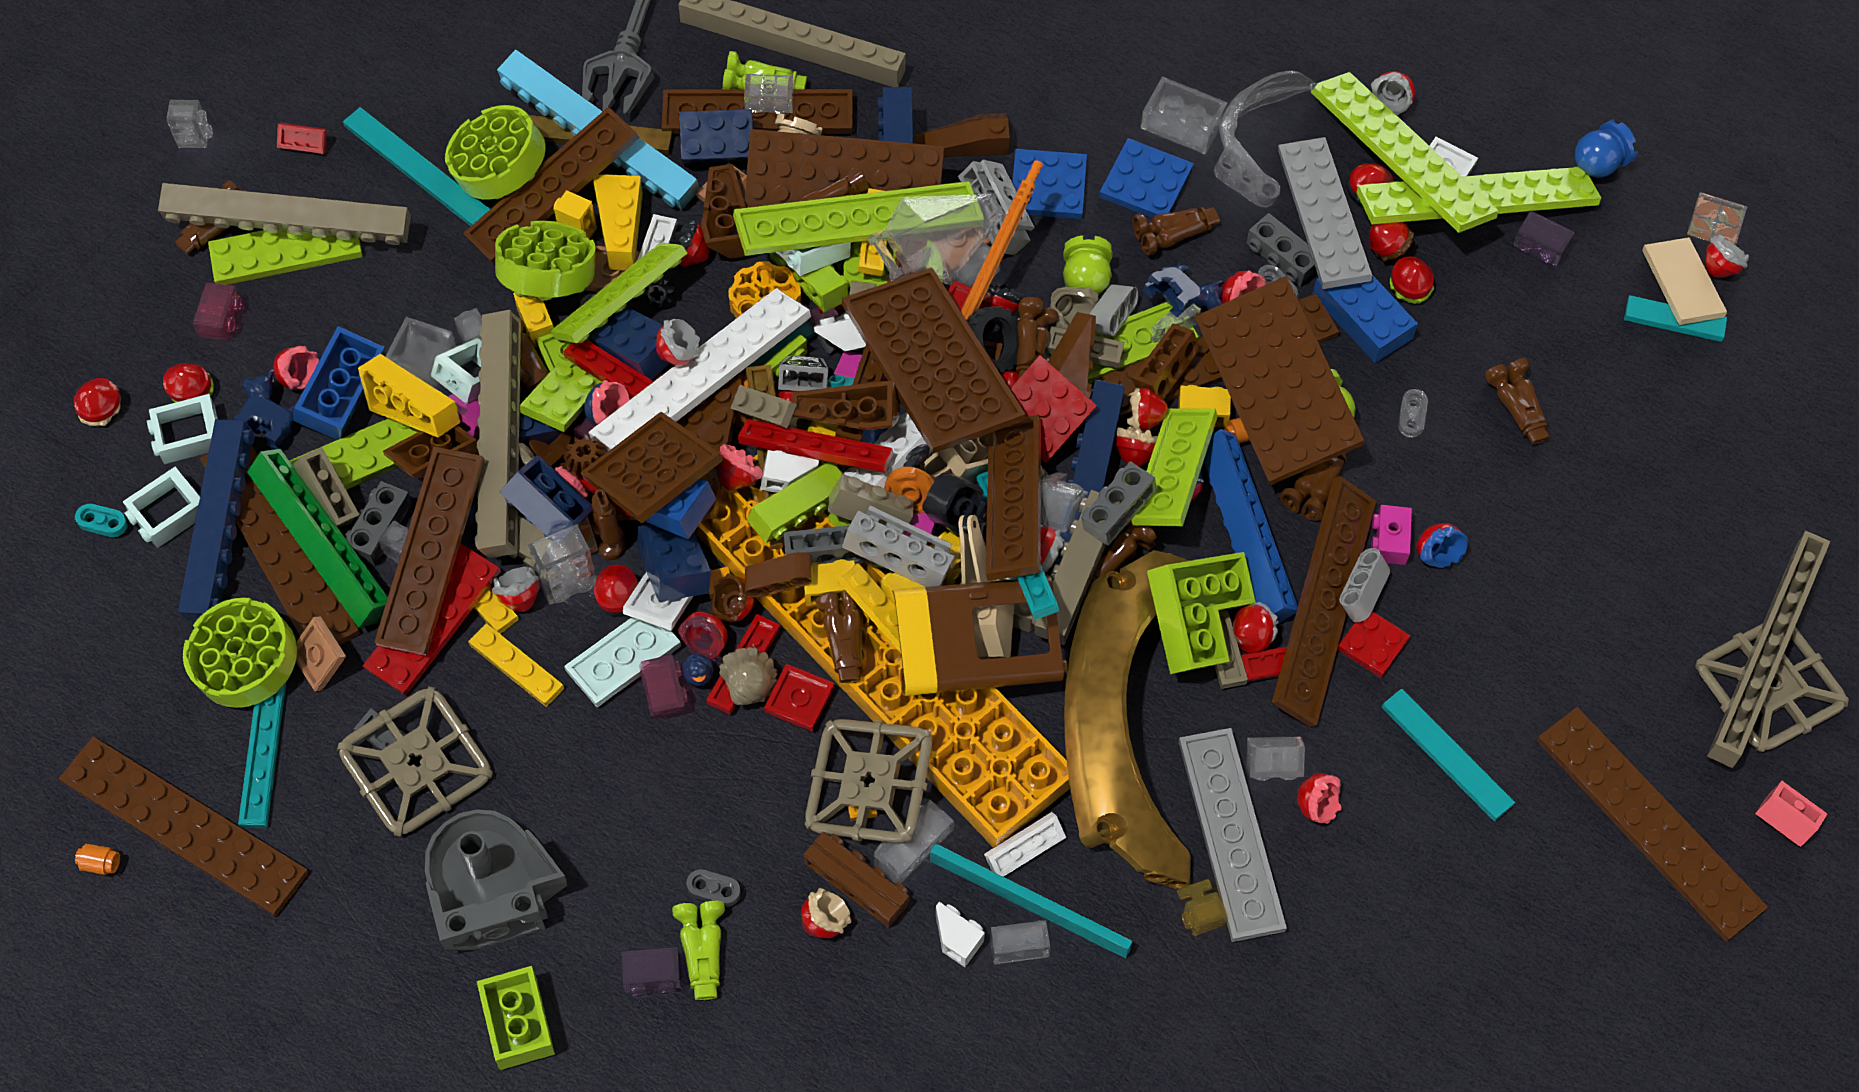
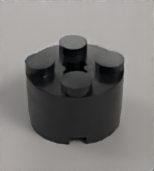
M940 474L935 478L933 485L929 489L922 508L932 522L960 534V516L975 515L977 519H981L985 511L986 502L982 499L984 492L978 485L954 474Z

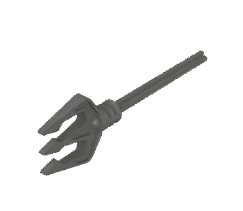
M636 0L625 31L620 32L613 51L592 57L584 63L582 97L591 104L594 101L591 89L596 76L609 74L608 89L603 95V111L607 107L611 109L616 102L615 95L627 77L633 76L637 78L632 94L624 97L623 113L627 117L653 81L654 75L650 65L636 55L641 45L639 33L651 0Z

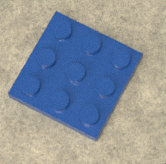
M1128 138L1100 190L1099 197L1151 218L1158 214L1171 213L1193 169L1194 163Z
M1016 149L1012 183L1016 192L1022 180L1026 179L1033 162L1037 160L1043 164L1034 183L1036 187L1025 208L1028 215L1082 219L1087 154Z

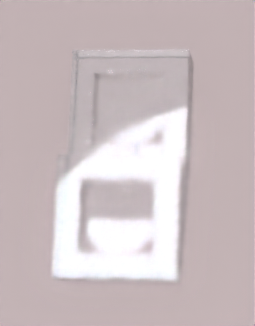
M1193 303L1177 318L1169 312L1152 327L1150 340L1154 343L1159 342L1173 323L1188 329L1192 328L1197 324L1195 317L1200 314L1201 309Z

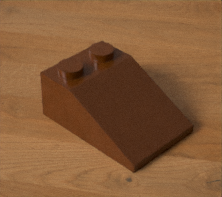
M458 425L440 437L419 431L383 450L387 458L412 478L425 477L433 447L479 455L476 439Z

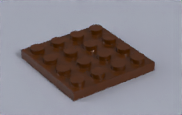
M659 412L584 469L581 474L584 480L597 490H604L610 500L640 523H643L698 479L711 471L723 459L718 451L663 412Z

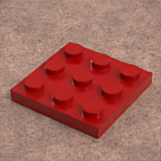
M1041 355L1010 389L1023 409L1025 417L1039 415L1041 459L1045 463L1050 461L1097 407L1092 400Z

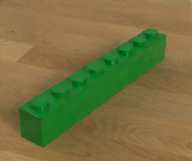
M275 449L260 452L247 472L357 627L361 628L378 624L388 599L384 591L282 450Z

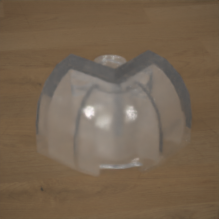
M1054 473L1041 480V524L1065 533L1071 528L1077 509L1081 505L1083 498H1087L1088 492L1084 491L1077 484L1065 482L1067 474Z

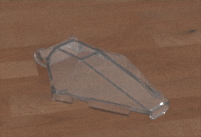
M993 194L902 197L885 230L872 234L868 237V241L871 246H875L890 272L889 277L892 281L932 267L942 283L950 284L1005 214ZM887 239L895 255L900 261L902 268H899L897 266L892 255L890 254L885 243L883 242L884 240Z

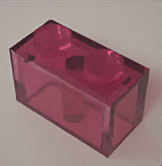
M206 282L193 321L198 337L228 341L230 332H233L235 328L236 312L241 309L242 298L239 296L235 286Z
M673 655L641 661L639 669L651 717L681 711L685 706L684 702H687L685 687H680L678 677L681 676L679 662L674 661Z

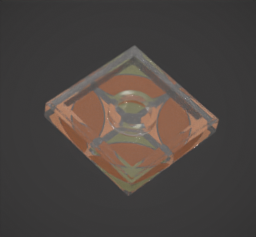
M1700 192L1687 235L1711 241V238H1714V236L1722 235L1725 237L1724 239L1736 246L1747 206Z

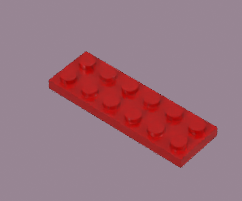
M460 543L427 656L377 646L364 663V669L407 696L494 582V579L500 574V568Z

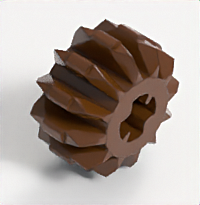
M585 434L582 440L575 438V444H567L568 451L564 453L566 467L577 478L582 476L581 472L607 453L605 444L600 442L596 436L589 439Z

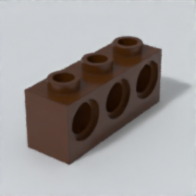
M1173 323L1132 379L1135 387L1149 388L1164 399L1200 350L1194 330Z

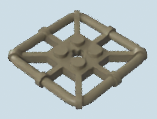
M1763 623L1743 634L1738 633L1734 635L1732 640L1707 652L1696 661V669L1722 706L1720 708L1724 713L1731 699L1710 671L1739 680L1744 667L1739 668L1716 662L1715 660L1737 648L1742 649L1749 658L1753 648L1750 642L1757 638ZM1796 627L1790 638L1806 659L1793 666L1786 655L1783 654L1773 678L1778 683L1776 687L1770 686L1761 707L1763 715L1759 737L1752 729L1748 742L1756 747V751L1764 752V750L1773 749L1801 733L1805 735L1812 730V727L1838 714L1848 706L1849 698L1846 697L1842 687L1823 664V658L1819 653L1816 654ZM1809 667H1813L1831 692L1808 686L1799 673ZM1806 696L1832 703V705L1806 718L1794 701ZM1785 707L1796 724L1768 739L1772 713Z
M428 686V689L414 693L387 711L385 709L379 712L378 717L349 734L342 742L338 743L337 747L342 762L361 788L360 793L363 798L367 797L385 826L391 832H394L395 836L400 837L402 834L414 831L443 811L445 813L450 811L452 805L482 787L488 779L492 778L493 774L487 759L468 733L469 728L467 725L461 723L444 696L436 691L435 687ZM425 700L419 727L402 736L392 720ZM433 701L454 730L437 743L427 730ZM383 725L387 726L396 739V742L381 751L354 746L355 743ZM460 739L479 768L451 764L441 750ZM352 755L379 759L389 773L374 783H370ZM413 755L422 757L420 760L421 766L417 768L415 765L409 766L407 763L410 762V757ZM449 772L476 777L447 797L442 795L434 783ZM392 781L396 782L403 793L397 822L377 794L378 790ZM428 787L438 802L405 823L411 796Z
M847 719L829 720L822 733L815 769L811 771L813 780L805 818L807 829L819 834L825 832L828 835L835 834L837 836L852 837L854 841L868 839L893 843L906 841L908 843L913 839L912 835L917 826L923 791L927 789L925 780L932 750L931 739L933 735L928 729L925 730L914 726L885 724L882 720H876L875 722ZM840 730L873 733L870 753L855 752ZM884 734L916 737L894 756L880 754ZM833 735L847 754L844 773L825 771ZM920 749L915 780H897L900 764ZM868 775H871L875 782L870 783L869 787H866L864 780ZM823 780L842 782L838 799L816 815ZM895 789L912 790L906 825L903 824L892 807ZM845 806L859 808L856 824L853 827L824 823ZM869 809L885 811L898 832L865 828Z

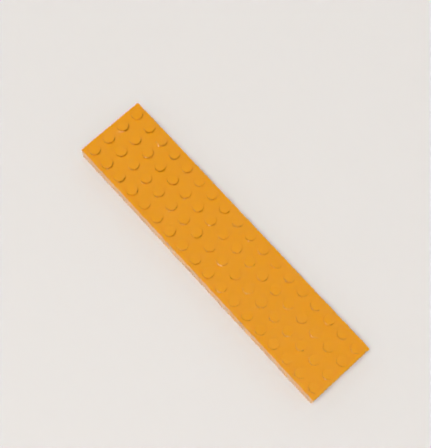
M758 455L753 457V464L755 466H759ZM761 478L758 479L754 486L735 490H728L722 487L717 518L702 519L694 530L695 535L726 567L728 566L731 573L735 577L745 579L746 566L785 556V548L770 550V543H765L747 521L752 507L764 501L763 492L760 489ZM823 512L819 516H810L801 527L795 528L794 526V530L800 531L835 526L830 523L828 516ZM866 559V563H859L881 588L880 582L885 574L878 567L872 565L868 559ZM804 586L764 597H755L873 722L882 720L885 724L914 726L925 730L928 729L933 735L931 739L932 750L926 778L993 848L1016 835L1070 789L1067 760L995 687L904 696L901 687V669L903 668L901 653L860 607L857 609L862 615L861 680L840 683L839 675L835 672L829 641L823 625V618L826 612L818 610L816 605L806 606ZM839 602V612L843 616L844 607L842 602ZM887 735L900 750L916 738ZM920 749L908 758L916 767Z

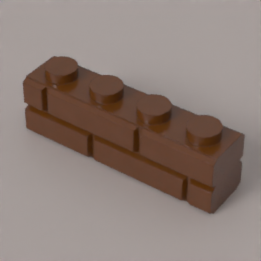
M822 832L803 855L805 865L888 928L893 925L899 915L909 905L908 890L898 882L895 884L891 883L886 879L887 875L882 869L877 866L871 868L865 863L866 859L856 850L850 852L844 847V842L835 834L829 836L827 833Z

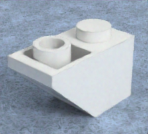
M844 314L845 319L835 321L834 317L821 319L820 325L814 327L817 334L844 351L866 346L848 314Z
M768 450L760 489L777 493L816 470L819 460L790 455L783 451Z
M939 902L936 905V920L942 952L966 967L984 942L985 933L982 931L983 928L973 920L967 921L962 918L959 911L948 904L945 906Z

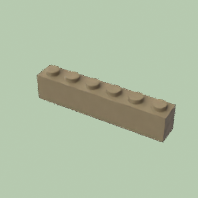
M1091 490L1088 498H1083L1079 508V512H1081L1080 518L1073 521L1070 529V534L1072 535L1070 542L1064 543L1060 554L1063 557L1060 565L1056 564L1051 574L1054 597L1060 610L1056 613L1060 644L1062 645L1066 643L1106 544L1086 532L1082 524L1081 517L1084 509L1098 499L1099 492ZM1120 500L1114 501L1113 504H1119ZM1099 519V520H1097L1096 522H1097V523H1102V522H1104V521H1106V520H1105V519ZM1045 617L1037 620L1033 618L1032 624L1035 626V635L1048 639Z

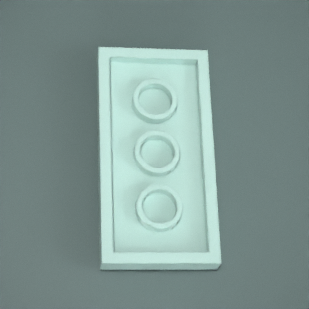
M632 617L564 667L565 671L593 704L599 707L681 647V642L672 631Z

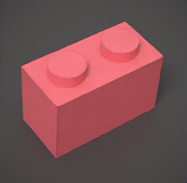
M1783 781L1768 794L1755 813L1800 847L1819 829L1827 815L1826 812Z

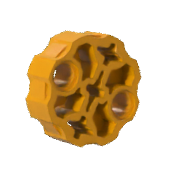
M769 261L756 262L754 266L742 268L734 276L735 281L729 288L730 311L736 319L776 288L802 305L800 284L794 279L793 272L785 266H776Z

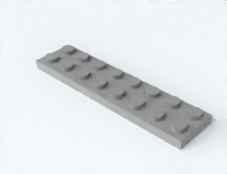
M1326 138L1278 145L1281 162L1322 289L1371 281L1372 273Z
M1228 728L1180 737L1178 742L1231 941L1236 942L1285 932L1287 929L1232 729Z

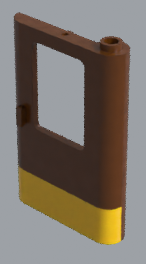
M1046 576L1054 595L1052 579L1050 576ZM1018 579L892 590L895 599L903 667L901 669V687L904 696L1062 681L1063 676L1067 675L1066 659H1062L1057 613L1045 616L1049 642V652L1047 654L985 660L977 657L972 618L973 608L1027 603Z

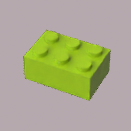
M532 966L477 981L494 1058L499 1070L555 1055L537 978Z

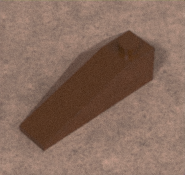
M1006 113L976 115L914 135L913 144L944 146V157L1009 155L1008 117Z
M729 164L709 167L701 221V230L707 247L728 258L744 257L745 253L733 213L734 209L746 208L734 166Z
M1077 312L1048 362L1090 398L1092 384L1088 383V372L1093 370V361H1090L1089 357L1090 349L1094 346L1096 316Z
M893 380L792 392V402L797 404L792 415L793 417L864 430L892 428L900 418V400L897 396Z

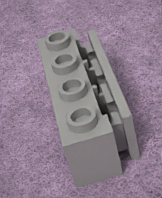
M982 160L981 162L973 161L958 177L961 182H970L983 218L982 225L993 244L1012 203L1008 196L1010 195L1014 199L1017 192L1003 164ZM1026 209L1007 246L1005 254L1016 255L1030 241L1026 230L1032 231L1035 227Z
M869 506L866 514L860 511L856 513L842 545V548L925 587L941 586L954 558L953 555L948 553L951 543L872 506ZM879 519L886 521V526L878 523ZM905 530L910 532V537L902 534L903 531ZM866 541L873 543L876 547L870 546ZM927 542L935 544L934 549L927 546ZM891 553L898 555L900 558L892 556ZM914 564L920 565L925 570L917 568Z

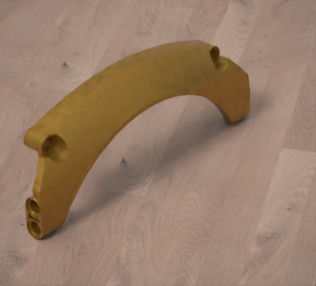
M1154 550L1121 568L1120 573L1115 571L1108 572L1092 581L1076 626L1068 664L1064 706L1065 746L1069 783L1081 842L1088 848H1093L1103 843L1110 844L1109 847L1122 856L1137 872L1144 873L1145 880L1173 889H1184L1190 886V853L1171 831L1150 798L1133 754L1127 722L1126 692L1131 660L1141 635L1156 615L1147 571L1168 564L1189 561L1173 554Z

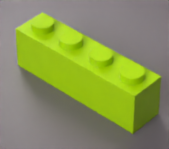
M811 247V248H803V249H798V250H799L801 253H804V252L810 251V250L815 249V248H812V247ZM776 252L770 253V258L777 266H785L793 272V277L800 284L801 290L824 313L842 304V298L849 296V283L843 275L840 276L832 264L799 276L793 268L788 266L780 254Z
M827 462L752 507L747 521L765 543L774 538L776 540L784 537L783 532H788L794 526L795 528L801 527L810 516H819L827 509L829 495L842 473L833 462Z

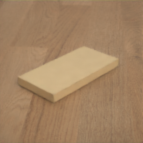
M1690 238L1644 245L1642 251L1679 325L1725 317L1727 311Z

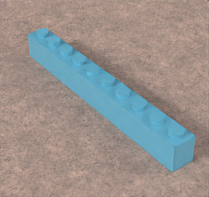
M516 49L497 69L501 78L500 83L506 89H514L524 102H532L544 116L550 115L559 127L570 129L573 136L602 112ZM640 138L611 163L616 168L622 167L625 169L629 176H641V182L644 183L648 191L652 194L657 192L662 196L666 204L670 207L676 206L680 210L685 208L700 188L695 177Z

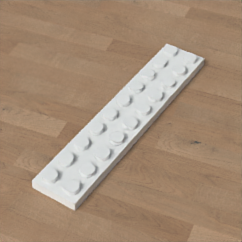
M776 288L697 349L698 355L689 363L683 366L675 365L590 430V438L596 436L600 442L605 444L606 451H609L659 412H663L675 422L807 321L811 317L810 310Z

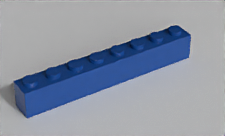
M1220 429L1212 434L1203 461L1208 472V481L1213 486L1216 495L1215 500L1221 509L1224 518L1223 523L1232 540L1231 546L1236 553L1244 552L1255 602H1262L1267 605L1277 616L1279 623L1296 614L1298 606L1237 436L1234 433Z

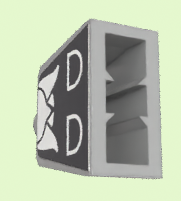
M787 356L780 364L778 389L806 391L827 388L828 367L824 359Z

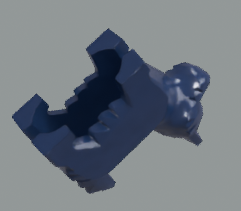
M1177 264L1172 267H1164L1161 271L1150 274L1147 279L1149 282L1145 284L1142 291L1150 298H1153L1156 293L1163 294L1166 301L1174 306L1169 311V314L1175 320H1178L1182 315L1198 308L1210 310L1223 304L1220 287L1224 284V281L1219 280L1214 283L1197 286L1184 274L1189 269V266Z
M273 369L267 376L259 375L255 379H244L242 388L248 393V398L241 412L233 418V420H244L251 428L254 427L256 431L260 430L261 433L265 431L264 437L269 440L265 447L270 450L280 449L283 445V440L291 434L294 425V408L297 404L296 402L291 408L286 409L271 400L275 383Z

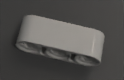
M1109 286L1089 313L1096 316L1095 334L1114 336L1137 305L1138 290L1136 287Z
M1369 548L1361 553L1339 599L1342 607L1353 622L1364 621L1370 616L1390 574L1388 564L1376 548Z

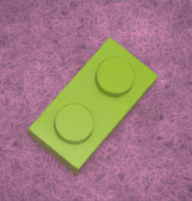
M799 334L764 363V365H771L773 381L779 377L780 364L787 356H806L807 340Z

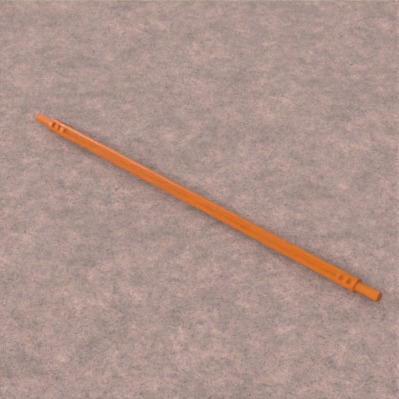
M1035 160L1026 179L1022 180L961 309V313L966 321L979 308L1036 187L1034 183L1043 166L1040 161Z

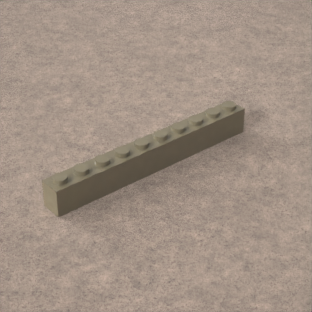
M680 0L678 4L680 22L884 85L898 87L905 73V53L752 6L732 0Z
M162 183L158 212L162 217L171 223H180V220L199 226L205 225V223H212L221 228H228L229 225L238 226L243 230L263 228L264 231L270 233H277L278 230H283L292 235H302V232L312 233L313 236L320 238L333 235L342 240H351V237L370 243L375 242V240H383L391 245H399L400 242L407 243L411 214L407 207Z
M511 310L482 315V325H480V335L482 337V344L479 349L481 359L479 381L481 383V390L478 395L480 416L478 417L480 437L477 441V449L479 455L484 457L485 462L476 489L478 511H476L475 517L478 530L475 536V544L477 549L488 558L517 554L518 509L510 505L500 493L504 486L519 471L521 320Z
M1805 531L1796 544L1707 757L1731 768L1741 757L1830 541Z

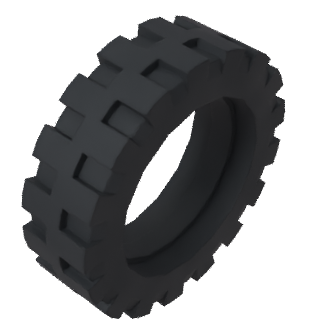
M1002 306L975 310L973 312L974 315H970L967 318L970 328L985 350L983 345L984 327L989 320L994 321L1002 331L1004 348L998 360H994L991 357L990 359L999 373L1012 370L1014 368L1013 365H1017L1019 347L1018 318L1013 316L1009 309H1003Z

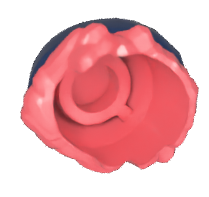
M607 380L596 384L585 399V414L589 422L597 426L630 401L626 387L621 383L608 382Z

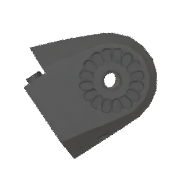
M477 809L457 814L444 822L432 835L425 852L426 887L439 939L444 950H478L544 930L543 920L548 919L544 902L567 886L564 874L528 829L524 832L511 818L496 811Z

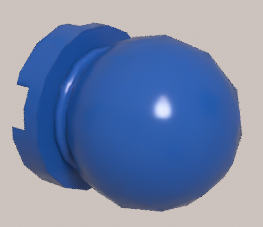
M1611 119L1601 125L1599 130L1587 133L1578 141L1574 159L1577 166L1585 171L1586 175L1595 178L1605 177L1612 174L1619 166H1625L1636 160L1638 151H1634L1632 144L1636 140L1624 123L1617 124L1614 122V119Z

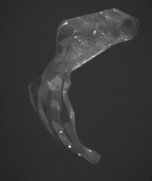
M1283 71L1264 77L1241 91L1230 102L1220 121L1219 130L1224 151L1214 167L1215 176L1261 208L1270 207L1280 193V186L1260 169L1234 137V132L1238 126L1237 119L1258 107L1287 99L1305 91L1314 90L1317 83L1298 71ZM1223 164H1228L1231 169L1225 168ZM1243 177L1248 178L1251 183L1246 182ZM1263 191L1269 192L1271 196L1265 195Z

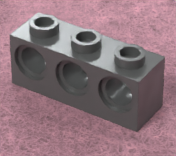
M1270 213L1249 230L1247 244L1250 249L1263 256L1272 267H1276L1284 273L1289 281L1295 282L1301 287L1317 273L1309 245Z
M1131 461L1125 468L1119 469L1112 483L1109 486H1105L1100 491L1098 499L1084 509L1081 517L1084 530L1109 546L1156 492L1155 477ZM1131 482H1138L1136 485H1129ZM1114 501H1122L1119 504H1113ZM1099 519H1105V520H1106V521H1104V522H1102V523H1097V522H1096V521L1099 520Z
M383 481L380 482L377 489L374 488L371 491L369 502L364 509L359 511L354 527L345 534V539L361 561L372 566H376L412 506V501L407 491ZM388 500H393L389 504H384ZM374 521H380L376 525H371ZM362 542H368L364 546H358Z
M850 525L783 532L785 555L804 552L812 555V563L818 562L821 564L833 563L840 559L854 560L855 564L866 563V558L842 548Z

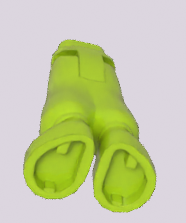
M730 51L727 69L724 72L723 89H805L807 76L797 75V71L793 72L786 68L752 60L747 61L744 65L741 64L737 52Z
M707 901L700 905L701 929L697 925L698 913L695 904L683 903L672 908L674 918L683 924V928L680 931V939L686 957L688 975L691 982L690 987L694 989L695 1000L717 998V986L720 985L719 955L721 929L716 921L725 911V905L722 901Z

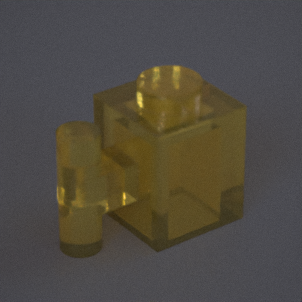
M1209 879L1177 890L1180 900L1188 897L1192 899V901L1186 902L1182 919L1187 929L1191 928L1194 936L1224 926L1227 919V914L1217 892L1204 896L1203 892L1212 889Z

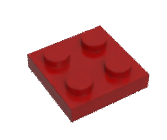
M1372 611L1367 619L1354 623L1338 645L1337 650L1382 678L1408 642L1410 635Z
M786 664L764 707V712L813 732L835 687L834 683Z

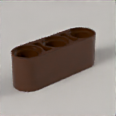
M804 552L792 553L745 567V595L749 597H764L812 583V555Z

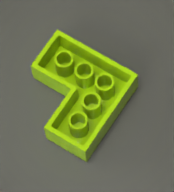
M1244 552L1168 564L1148 570L1147 574L1170 674L1230 662L1219 611L1256 603Z

